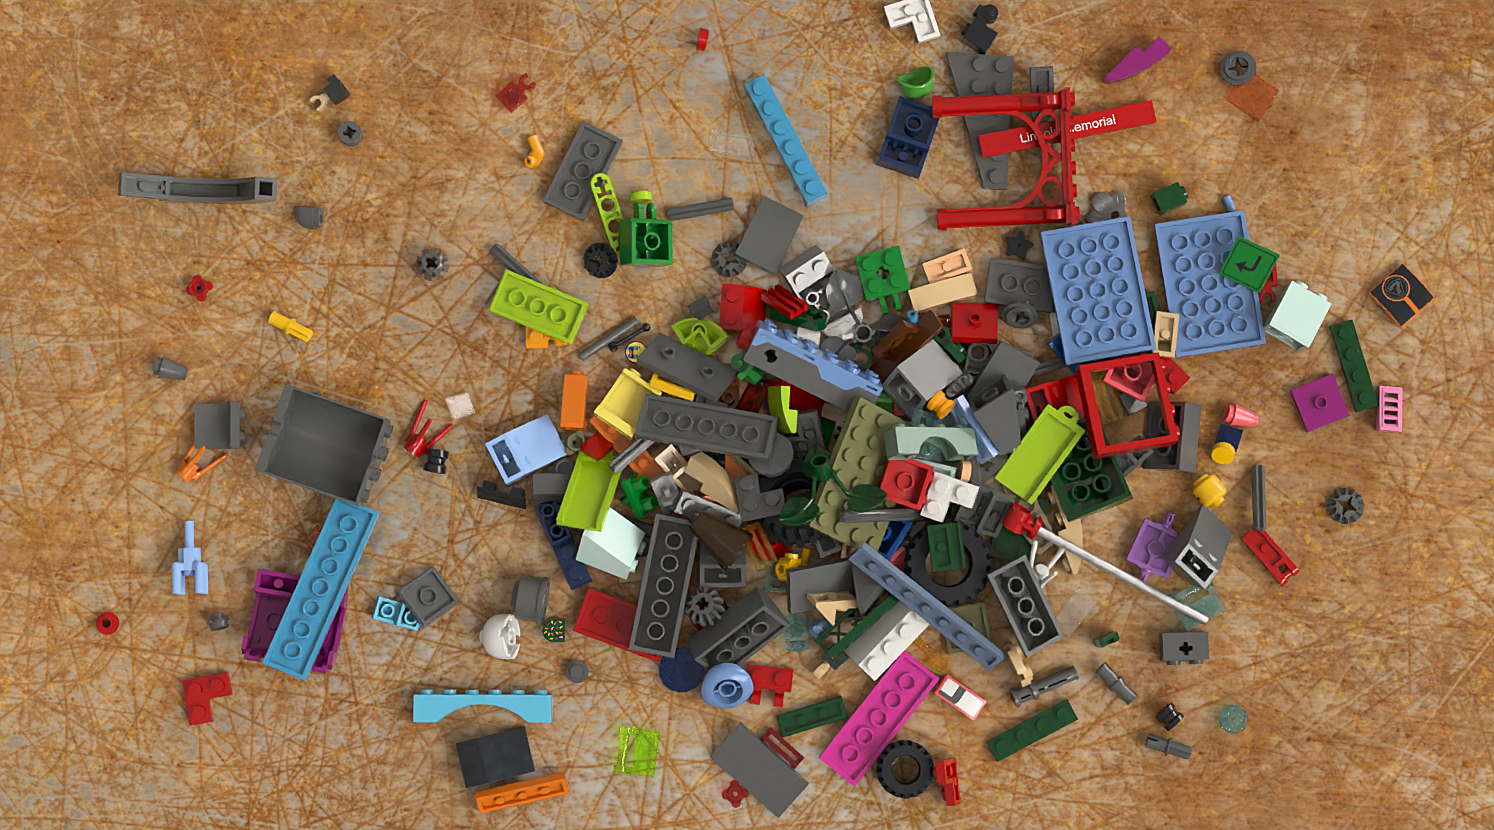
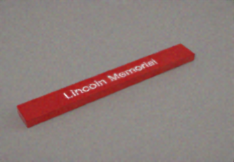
M1152 100L1074 116V129L1070 130L1071 139H1080L1154 124L1157 121ZM1055 120L1039 123L1038 128L1043 134L1051 135L1055 131ZM1029 126L977 136L982 159L1040 147L1036 135ZM1060 132L1053 139H1044L1045 143H1050V145L1060 143Z

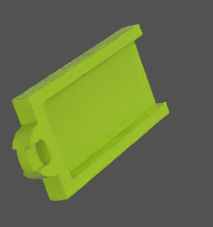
M1047 404L1021 440V445L1017 446L995 476V479L1032 505L1085 432L1083 428L1076 424L1078 421L1077 411L1070 406H1063L1056 410ZM1064 412L1069 413L1072 416V418L1070 419L1064 415Z
M580 450L556 518L557 525L602 532L622 472L621 470L616 474L608 465L617 457L613 455V450L598 462Z

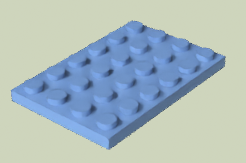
M1245 211L1154 224L1168 313L1179 314L1175 358L1266 344L1258 292L1219 274L1238 235L1249 240Z
M1130 216L1040 232L1065 365L1069 366L1156 350Z

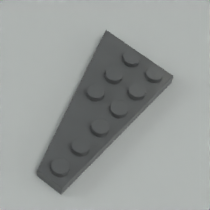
M946 52L958 97L1012 94L1014 56ZM1011 115L963 116L983 189L1007 190L1009 153L982 159L977 136L1009 130Z

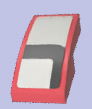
M945 674L933 692L972 720H975L986 703L981 697L947 674Z

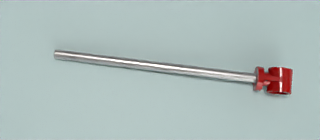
M1013 503L1003 519L1002 525L1010 531L1021 534L1025 530L1027 531L1026 537L1031 540L1037 534L1204 625L1207 623L1208 616L1041 527L1043 519L1036 517L1034 520L1031 519L1033 514L1025 507Z

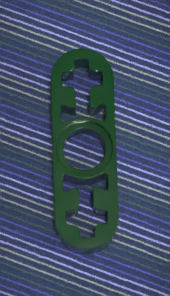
M766 304L767 316L772 320L812 331H822L827 327V314L822 310L808 307V310L803 312L802 315L789 319L769 304Z

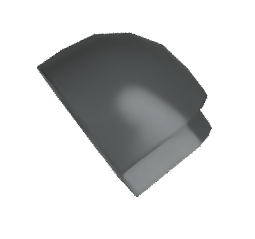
M294 206L295 219L302 227L316 230L317 227H322L324 207Z

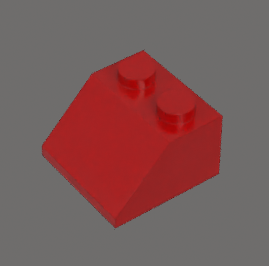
M722 283L719 326L725 332L741 333L743 329L754 327L758 319L764 322L766 302L761 300V293L764 291L767 293V290L746 285Z

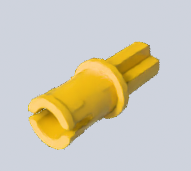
M273 311L269 317L268 324L285 331L286 335L291 334L304 342H308L312 337L313 331L296 323L294 318L291 320L276 311Z

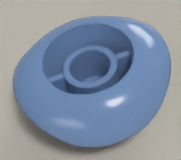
M722 663L714 666L706 674L702 683L701 694L707 704L717 708L728 709L737 707L750 698L754 686L751 677L743 668L733 663Z

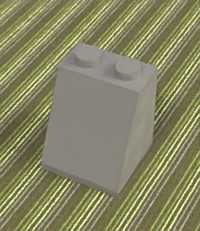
M933 339L898 365L882 384V387L911 420L926 408L928 402L939 391L944 392L945 388L953 380L961 376L963 372Z

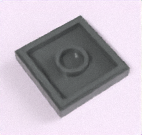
M431 566L396 591V594L422 629L460 603L434 566Z

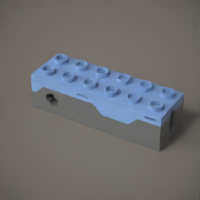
M758 319L754 327L741 331L736 345L738 348L743 349V361L848 412L855 396L861 397L875 405L883 389L877 373L869 369L866 371L858 369L859 365L848 359L844 362L838 359V355L833 351L826 349L824 352L817 348L818 345L808 339L805 342L797 339V334L787 329L784 332L777 329V325L772 321L765 319L763 322ZM767 350H774L772 354L766 353Z

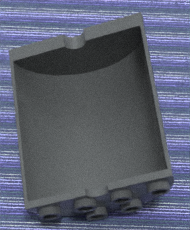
M285 384L273 418L271 430L265 440L255 471L360 506L363 502H368L373 482H378L382 470L379 467L381 461H385L389 448L386 447V444L394 426L390 425V420Z

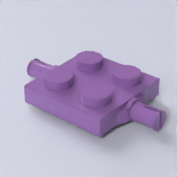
M1167 512L1163 524L1154 523L1148 519L1143 520L1125 559L1141 569L1137 579L1146 583L1149 574H1156L1168 579L1173 568L1161 557L1178 536V533L1171 528L1176 517L1175 514Z

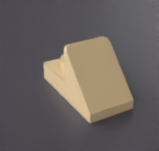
M1156 312L1153 331L1156 350H1152L1151 353L1159 352L1160 357L1175 358L1179 314Z
M849 591L807 594L806 597L833 626L835 624L836 610L847 611L851 608H857V598Z

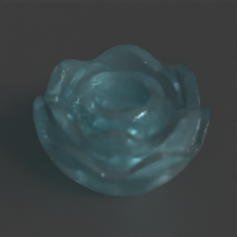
M1238 705L1225 707L1219 715L1220 726L1231 734L1244 730L1247 726L1246 711Z

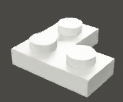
M903 0L884 6L890 29L912 23L918 44L940 37L929 0Z
M935 472L927 494L926 503L920 515L943 523L950 501L972 509L979 487Z

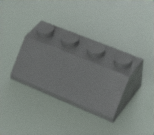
M1014 555L996 565L986 575L1025 658L1065 637L1026 555Z
M755 587L720 615L721 620L714 619V626L708 624L687 640L694 660L708 670L722 663H733L740 666L788 629L791 624L773 600L758 587Z

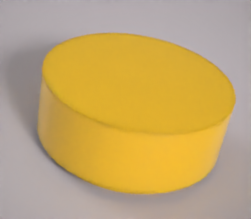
M1219 442L1213 446L1211 457L1216 463L1229 464L1234 459L1235 449L1229 443Z

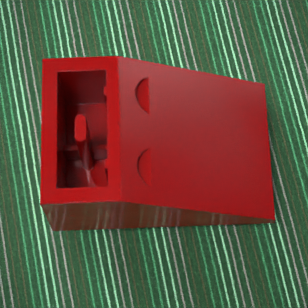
M1075 375L1025 389L1028 397L1025 405L1028 409L1032 425L1047 404L1056 410L1063 406L1073 407L1078 413V419L1085 417ZM1064 412V415L1070 419L1072 418V416L1069 413Z

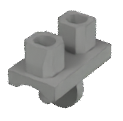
M671 471L660 473L650 480L665 516L674 512L673 507L680 494Z

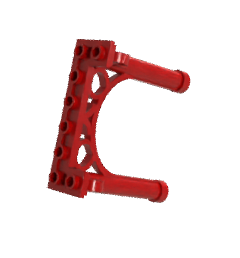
M1066 87L1059 92L960 97L932 96L933 118L1007 114L1021 119L1036 135L1042 154L1040 177L1035 188L1024 200L1014 205L1002 207L937 209L938 231H947L949 228L1052 223L1076 225V220H1080V209L1073 202V198L1077 197V185L1072 183V175H1076V162L1072 161L1071 152H1075V139H1071L1070 130L1074 129V116H1070L1071 107L1075 106V93L1071 92L1070 87ZM1052 110H1059V116ZM1023 111H1042L1034 122L1021 113ZM1045 115H1050L1055 120V131L1051 135L1043 134L1038 128L1041 118ZM1060 132L1061 153L1055 152L1051 148L1050 143L1046 144L1044 139H1053ZM1048 154H1049L1051 157H1053V159H1051V160L1049 161V163H1048ZM1057 162H1061L1062 182L1054 176L1046 177L1047 172L1051 173L1052 167ZM1047 181L1055 182L1058 187V196L1052 201L1045 199L1040 191ZM1036 195L1046 205L1023 207L1032 201ZM1063 198V205H1056Z

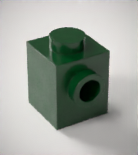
M1176 182L1154 192L1150 197L1159 216H1162L1184 206L1187 203L1188 194L1184 186H1180Z

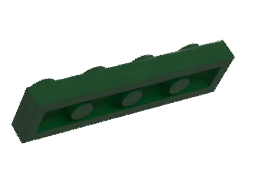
M1353 319L1329 326L1355 413L1379 406Z
M1065 699L986 742L996 761L999 762L1078 720L1068 699Z

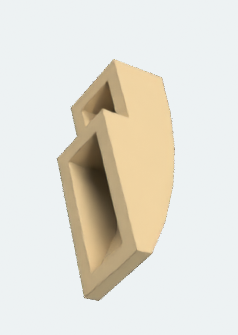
M968 273L908 290L907 295L912 310H916L919 313L978 295L972 275Z
M663 443L650 454L666 473L671 471L676 485L681 490L684 489L691 493L700 490L703 483L685 473L688 462L672 444Z
M701 451L691 456L685 473L703 483L700 491L736 514L740 513L735 480L723 467Z

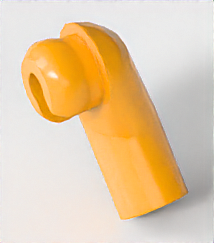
M537 135L527 138L531 152L524 159V163L528 168L532 169L538 167L544 157V150Z

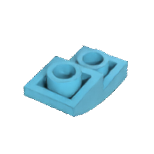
M377 596L371 618L418 631L419 623L404 603Z

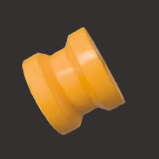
M939 391L928 402L926 408L934 411L936 417L941 420L953 409L955 402L948 400L945 397V393Z

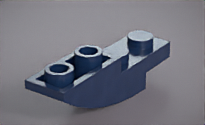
M557 501L542 502L534 506L570 589L574 590L592 582L585 563L576 560L579 548L570 528L557 525L556 518L560 510Z

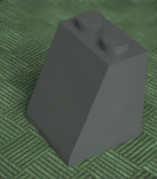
M1005 374L967 398L974 416L1001 456L1006 453H1013L1017 446L1021 445L1015 392Z

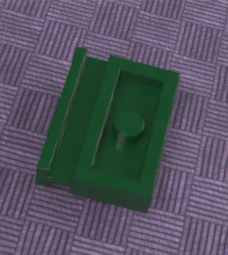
M960 522L926 526L932 572L966 568Z

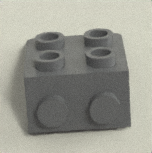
M240 402L195 405V447L197 449H200L202 446H205L206 449H241V444H245V430H241V421H245V407H241Z

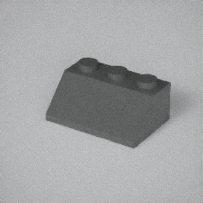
M1149 401L1145 439L1167 436L1159 401ZM1172 402L1175 408L1174 423L1179 427L1180 437L1172 446L1153 449L1154 452L1143 461L1142 469L1196 473L1202 405L1189 402Z

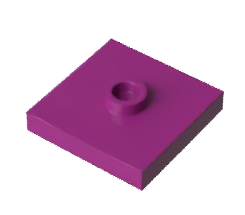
M1333 374L1290 390L1306 432L1350 416Z

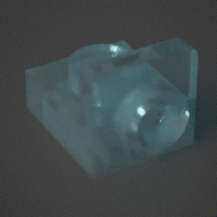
M785 616L791 624L785 630L786 650L802 652L809 649L807 616Z

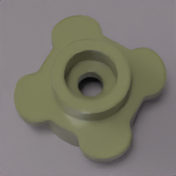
M577 430L573 434L569 435L566 433L562 436V441L566 445V454L573 455L574 452L581 450V445L585 442L582 431Z

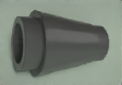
M165 356L164 358L158 357L153 374L158 375V378L185 381L188 368Z

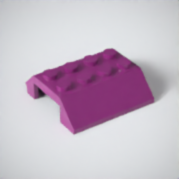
M258 569L254 586L256 597L248 634L243 637L241 646L244 660L260 662L262 658H265L301 576ZM349 585L311 669L313 672L326 674L327 669L332 670L347 612Z

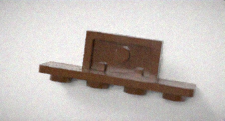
M929 310L916 324L905 320L896 323L893 329L871 349L879 359L870 367V370L879 375L878 378L881 384L885 382L898 365L921 349L943 328V324L933 310Z

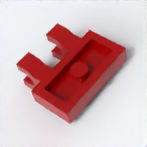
M748 664L747 673L751 677L754 686L751 704L760 705L762 689L775 691L773 707L783 708L784 692H791L794 669Z

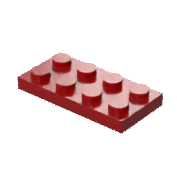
M588 589L573 631L659 662L661 657L629 650L637 610L636 605L596 590Z

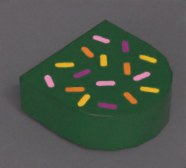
M566 619L547 621L542 629L544 638L550 642H565Z

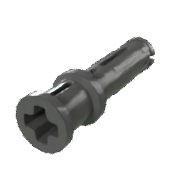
M1072 665L1036 682L1032 680L1030 685L1023 688H1010L1009 692L1015 706L1018 708L1022 703L1031 699L1037 700L1040 694L1078 680L1079 676Z

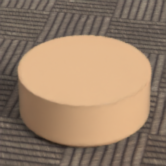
M961 460L958 466L957 479L968 483L971 476L970 461Z

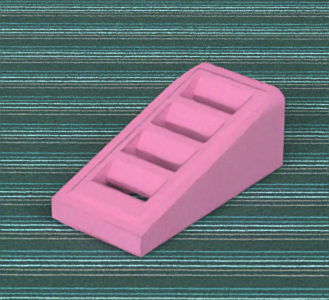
M1379 386L1376 431L1402 432V388ZM1384 393H1395L1396 398L1384 397ZM1384 402L1396 403L1395 407L1384 406ZM1384 410L1395 411V415H1384ZM1384 419L1394 420V424H1386Z

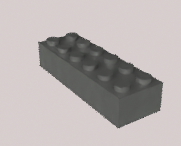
M660 514L655 516L629 650L675 658L698 538L689 528L691 525L689 520Z

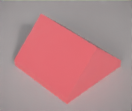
M1142 352L1131 355L1114 357L1112 360L1145 355L1146 353ZM1151 363L1107 370L1102 382L1144 402L1154 382Z

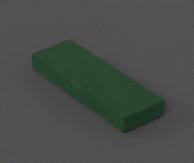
M842 696L776 715L782 737L784 738L846 719L848 715Z

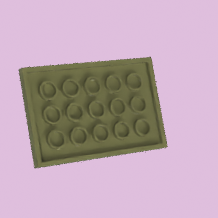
M855 396L829 460L831 469L835 470L836 475L850 493H852L855 486L861 484L879 486L887 461L884 433L892 429V426L895 424H906V427L913 426L858 396ZM832 476L827 482H821L815 496V502L813 503L819 506L820 512L813 521L804 525L853 549H856L865 542L878 552L890 521L840 522L839 512L841 510H851L847 505L849 497L844 494ZM885 500L875 509L895 508L896 503Z

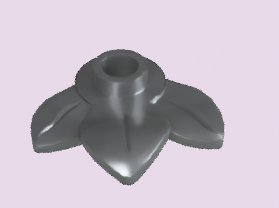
M1119 190L1114 191L1111 196L1104 192H1094L1091 197L1094 210L1084 216L1088 223L1111 220L1113 214H1119V218L1127 217L1124 210L1127 203L1126 198Z

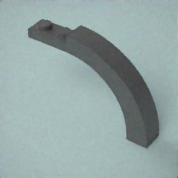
M120 172L118 196L202 204L268 203L276 201L277 178L255 176L241 179H192Z

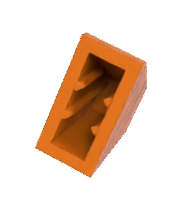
M570 371V375L564 374L560 427L563 430L586 431L588 376L583 375V371Z

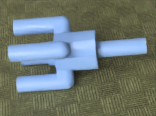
M185 521V548H178V562L172 564V594L186 595L185 576H195V593L208 594V565L205 562H201V548H194V521Z

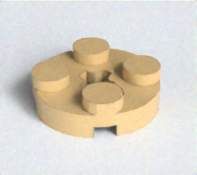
M1010 642L1004 645V652H1007L1009 655L1007 660L1018 681L1022 680L1021 687L1030 685L1031 680H1033V673L1028 663L1023 664L1022 662L1023 652L1019 644Z

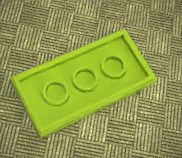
M505 269L488 311L572 345L589 303Z

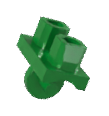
M742 353L735 354L731 359V366L733 369L741 372L737 377L742 381L748 379L756 385L766 375L762 369L743 361Z
M635 472L621 482L622 491L625 496L620 498L621 504L628 503L637 519H640L658 506L659 502L656 496H648L646 493L650 483L647 476H639Z

